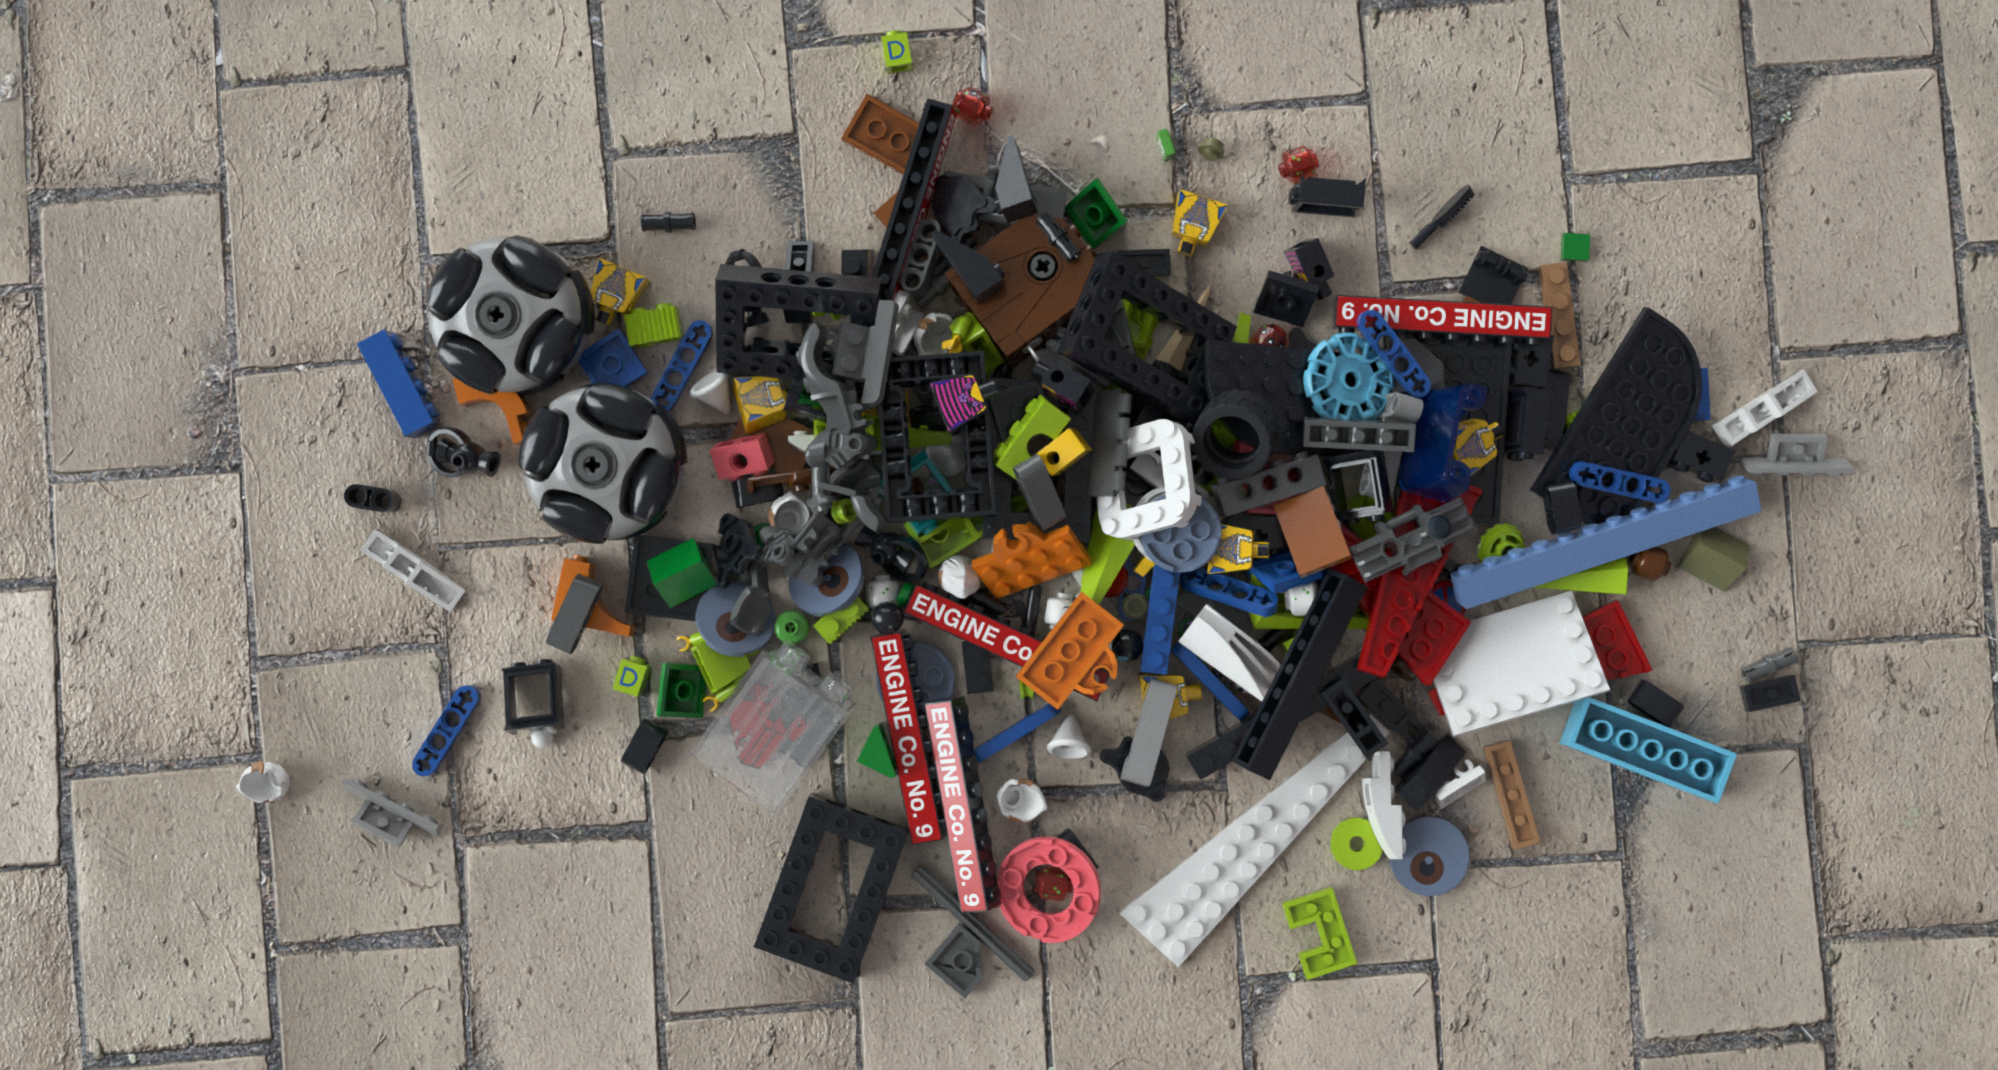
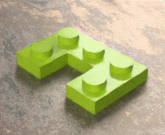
M1331 886L1281 902L1290 929L1312 922L1316 924L1322 945L1297 953L1307 980L1357 964Z

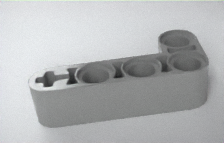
M1397 392L1385 394L1387 399L1386 408L1374 421L1414 423L1422 414L1423 401L1422 399ZM1384 451L1391 496L1394 491L1402 454L1401 451ZM1364 463L1359 492L1361 495L1374 498L1369 463Z
M1153 678L1150 679L1129 756L1126 757L1121 780L1145 787L1150 786L1177 685Z

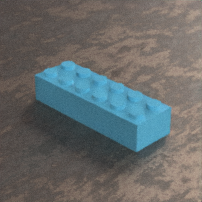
M1591 697L1574 702L1559 742L1561 745L1719 804L1737 756L1734 752Z

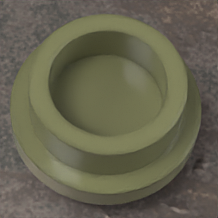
M1205 138L1198 148L1202 157L1209 161L1222 158L1225 152L1223 142L1216 138Z
M1132 593L1123 601V612L1130 619H1141L1148 612V600L1139 593Z

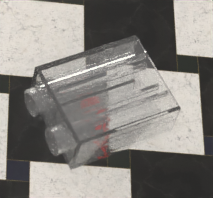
M784 641L781 647L772 643L761 651L689 753L774 816H777L787 805L858 706L857 703L850 699L854 689L847 681L831 672H828L824 679L819 677L806 667L811 657L803 649L789 641Z

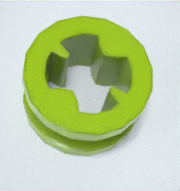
M845 498L833 502L831 513L836 523L844 524L855 520L856 512L851 499Z
M1019 680L1021 700H1024L1025 697L1034 699L1033 690Z

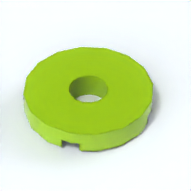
M1348 817L1339 822L1332 830L1330 850L1335 860L1345 868L1365 870L1373 866L1381 857L1383 849L1375 837L1369 820L1360 817ZM1355 836H1359L1363 840L1362 848L1357 851L1352 850L1349 844L1350 840Z

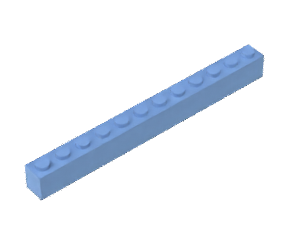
M1733 476L1728 478V482L1709 484L1703 487L1704 490L1685 492L1680 494L1677 499L1655 503V506L1649 508H1636L1630 511L1631 514L1612 516L1601 524H1587L1581 527L1582 530L1561 533L1557 535V538L1549 541L1539 540L1532 543L1531 547L1525 549L1514 548L1509 550L1506 555L1500 557L1490 556L1483 559L1482 563L1476 565H1462L1458 568V571L1450 573L1456 602L1468 609L1762 512L1757 484L1755 481L1744 478V476Z

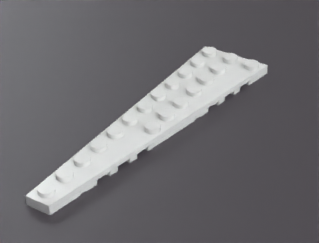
M1369 714L1382 735L1386 737L1390 731ZM1347 731L1343 733L1339 739L1328 745L1319 755L1304 764L1295 774L1289 776L1281 785L1236 818L1188 859L1182 861L1169 874L1158 880L1149 890L1143 892L1119 911V914L1179 967L1365 761V756Z

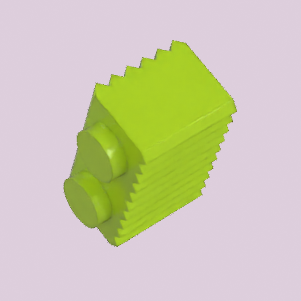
M671 303L657 304L656 309L647 311L644 307L634 308L630 310V314L624 315L629 346L633 349L678 341L684 337L679 308L672 306Z
M858 594L857 598L843 611L840 609L834 613L824 615L813 626L829 644H833L835 640L843 636V633L847 632V629H851L855 622L862 619L866 612H870V608Z

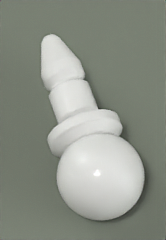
M554 726L543 727L542 731L533 732L531 739L534 746L541 749L550 746L553 741L552 734L557 732L553 728Z

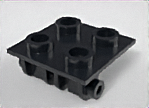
M1480 246L1458 293L1469 296L1481 303L1511 304L1521 283H1524L1528 276V273H1526L1528 268Z

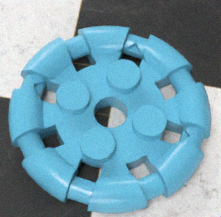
M1338 333L1332 335L1328 341H1321L1307 359L1309 363L1308 369L1304 371L1303 376L1306 397H1310L1313 402L1312 408L1321 418L1376 420L1386 408L1387 399L1385 394H1390V391L1394 390L1393 374L1365 338L1358 337L1357 333ZM1356 347L1360 348L1361 354L1355 353ZM1338 349L1340 356L1335 357L1332 350ZM1375 361L1378 370L1373 373L1370 363ZM1319 366L1326 367L1324 375L1318 373ZM1347 373H1351L1355 377V385L1353 387H1349L1345 382ZM1376 386L1380 388L1379 394L1374 393ZM1323 390L1328 398L1323 400L1319 391ZM1362 403L1366 405V411L1364 412L1360 407ZM1340 406L1346 407L1343 414L1338 412Z

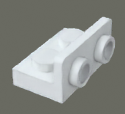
M899 290L894 299V302L899 305L892 353L903 356L914 337L918 322L923 319V314L912 310L909 293Z

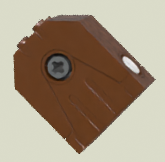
M1030 215L1019 219L976 250V252L986 256L992 265L997 262L1005 274V277L1002 278L1005 287L978 305L953 268L945 273L951 290L969 313L971 312L981 324L1011 370L1031 356L1026 348L1028 345L1033 351H1038L1046 345L1049 339L1053 340L1057 337L1055 334L1057 326L1067 328L1097 256L1089 244L1085 246L1080 240L1082 236L1074 224L1069 226L1062 218H1054V220L1061 228H1065L1068 231V236L1082 252L1072 263H1068L1055 246L1052 247L1050 245L1047 235L1035 223L1039 216Z

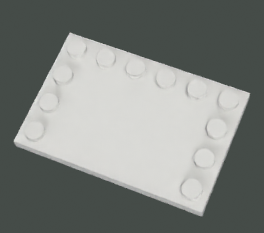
M1572 591L1471 620L1470 626L1433 681L1453 737L1596 696L1610 690Z

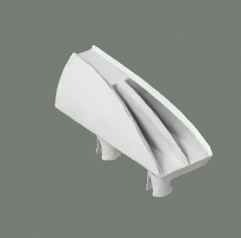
M1208 604L1203 607L1178 641L1191 650L1195 656L1198 655L1201 658L1200 661H1206L1234 681L1237 689L1242 687L1244 689L1243 693L1249 692L1260 701H1263L1281 665L1260 644Z

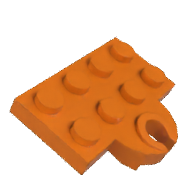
M1029 521L1026 525H1013L1014 537L1018 538L1017 540L1008 539L1007 532L1004 529L994 534L993 553L972 560L973 570L997 599L1092 565L1090 555L1069 525L1044 534L1038 526Z
M1081 591L1015 677L1057 710L1074 689L1083 694L1092 695L1103 692L1109 687L1106 683L1097 682L1094 678V672L1098 668H1105L1108 670L1110 677L1116 679L1118 663L1114 652L1108 645L1124 624Z

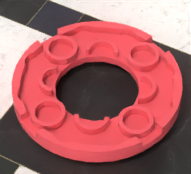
M1035 837L1017 845L1000 865L997 878L998 887L1001 891V905L999 907L1010 925L1024 936L1029 935L1045 943L1063 942L1082 933L1094 919L1101 901L1100 879L1092 861L1076 845L1057 837ZM1050 864L1061 868L1071 878L1074 888L1073 900L1064 911L1054 914L1044 913L1034 908L1028 901L1024 891V882L1028 872L1035 866Z

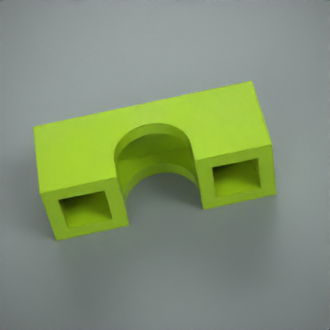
M1042 395L1030 401L1025 410L1027 413L1021 421L1018 420L1012 425L1009 431L1010 436L1004 443L1001 442L993 452L994 457L992 460L995 465L1014 479H1016L1012 467L1033 456L1027 452L1029 439L1036 434H1046L1054 440L1071 419L1063 410Z

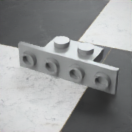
M1771 433L1767 458H1740L1741 465L1753 475L1776 473L1788 476L1791 473H1802L1808 476H1815L1817 473H1828L1833 476H1842L1844 473H1855V467L1845 458H1824L1828 439L1824 434Z
M345 777L342 780L345 791L365 800L352 820L353 825L398 848L401 847L414 826L436 837L439 836L438 822L431 816L424 814L422 817L414 813V809L402 802L398 805L390 801L391 798L381 791L374 793L368 790V786L360 780L353 779L351 781Z

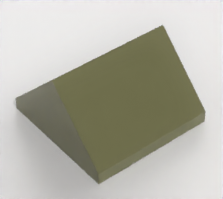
M1713 527L1693 535L1677 567L1721 591H1726L1747 569L1749 545Z

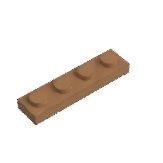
M1567 262L1540 265L1538 270L1543 306L1553 307L1551 335H1554L1550 358L1552 369L1578 367L1581 363Z
M1505 740L1484 746V754L1512 848L1516 850L1540 843L1511 741Z

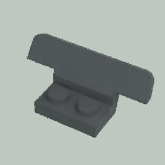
M879 300L875 326L865 327L844 321L840 323L831 376L860 383L865 382L861 402L863 405L880 404L884 399L899 305L892 300Z

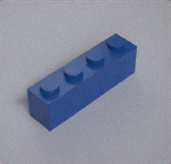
M383 329L357 343L405 437L413 439L441 424L437 418L440 416V413L435 404L428 401L425 395L428 393V390L423 381L416 378L413 372L416 370L415 365L409 356L405 357L401 349L404 345L397 333L393 334V332Z
M1154 565L1140 671L1167 675L1180 572L1168 571L1157 565Z

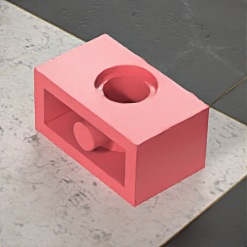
M766 432L718 442L709 450L719 480L728 478L729 481H735L750 473L753 476H760L767 473L768 469L775 462ZM739 454L745 456L748 463L742 462Z

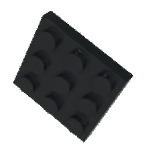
M645 535L634 537L625 613L695 621L699 601L708 590L669 608L653 585L647 564L648 560L686 542V540ZM697 542L710 569H712L714 544Z

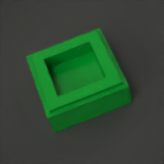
M1563 233L1561 237L1560 260L1589 261L1590 234Z

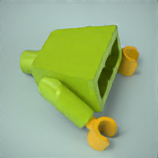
M971 312L954 319V323L949 327L952 332V339L943 341L942 349H948V353H961L962 349L966 350V352L984 351L987 380L991 370L1004 362L1003 358L984 328Z
M699 632L691 634L690 637L679 636L676 641L685 639L687 642L686 647L679 649V651H692L711 694L703 699V703L708 699H712L715 706L708 710L712 712L720 706L721 702L727 701L740 691L747 680V671L751 669L748 658L758 654L759 650L745 654L743 657L726 656L707 646L706 641Z

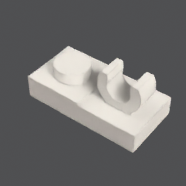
M1466 759L1467 772H1460L1457 767L1453 769L1456 779L1451 782L1449 780L1444 781L1434 794L1435 801L1441 809L1486 782L1485 772L1480 765L1473 768L1472 762Z

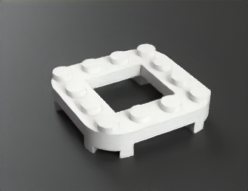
M1160 419L1129 428V440L1120 442V444L1128 445L1127 459L1161 449L1166 499L1126 509L1125 491H1117L1116 497H1097L1099 521L1105 534L1125 540H1136L1137 536L1172 527L1183 528L1190 524L1188 521L1193 516L1196 507L1201 506V495L1195 494L1189 446L1195 443L1194 438L1182 425L1170 420Z

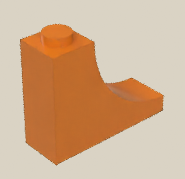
M573 554L572 559L564 558L551 617L552 621L555 620L566 594L578 573L595 580V564L588 562L589 557ZM600 598L586 628L624 636H634L636 627L614 616L605 607Z

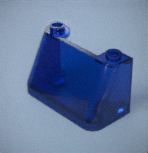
M1469 383L1431 389L1427 395L1416 397L1422 399L1423 410L1420 418L1414 422L1416 425L1414 452L1403 453L1399 485L1405 492L1448 503L1468 491L1471 478L1470 469L1465 463L1452 459L1460 416L1467 414L1468 411L1477 410L1484 405L1488 387Z

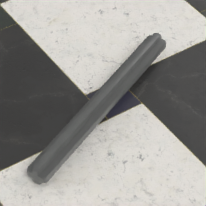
M924 866L917 867L912 877L1023 981H1028L1033 976L1035 970L973 912L961 913L959 899Z

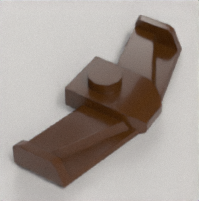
M830 466V475L837 470L833 466ZM812 468L751 477L745 482L747 494L753 493V488L781 483H785L786 488H793L794 492L809 490V485H812Z

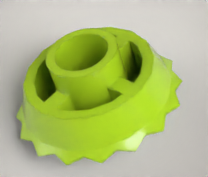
M1507 523L1503 525L1496 524L1493 528H1488L1486 534L1481 536V542L1477 545L1479 550L1477 556L1481 559L1480 563L1483 562V559L1490 556L1500 557L1506 555L1509 550L1514 548L1525 549V539L1522 537V531L1517 530L1515 525L1510 526Z

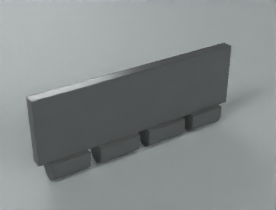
M1123 389L1096 391L1088 497H1116L1117 491H1125L1126 472L1118 471V468L1127 467L1128 445L1120 444V442L1129 440L1130 418L1122 417V415L1131 414L1132 394L1124 393Z

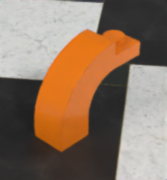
M457 378L452 379L460 405L470 406L481 402H494L500 406L505 413L513 444L521 446L523 435L529 424L523 418L533 415L531 407L523 395L499 391L491 395L477 391Z

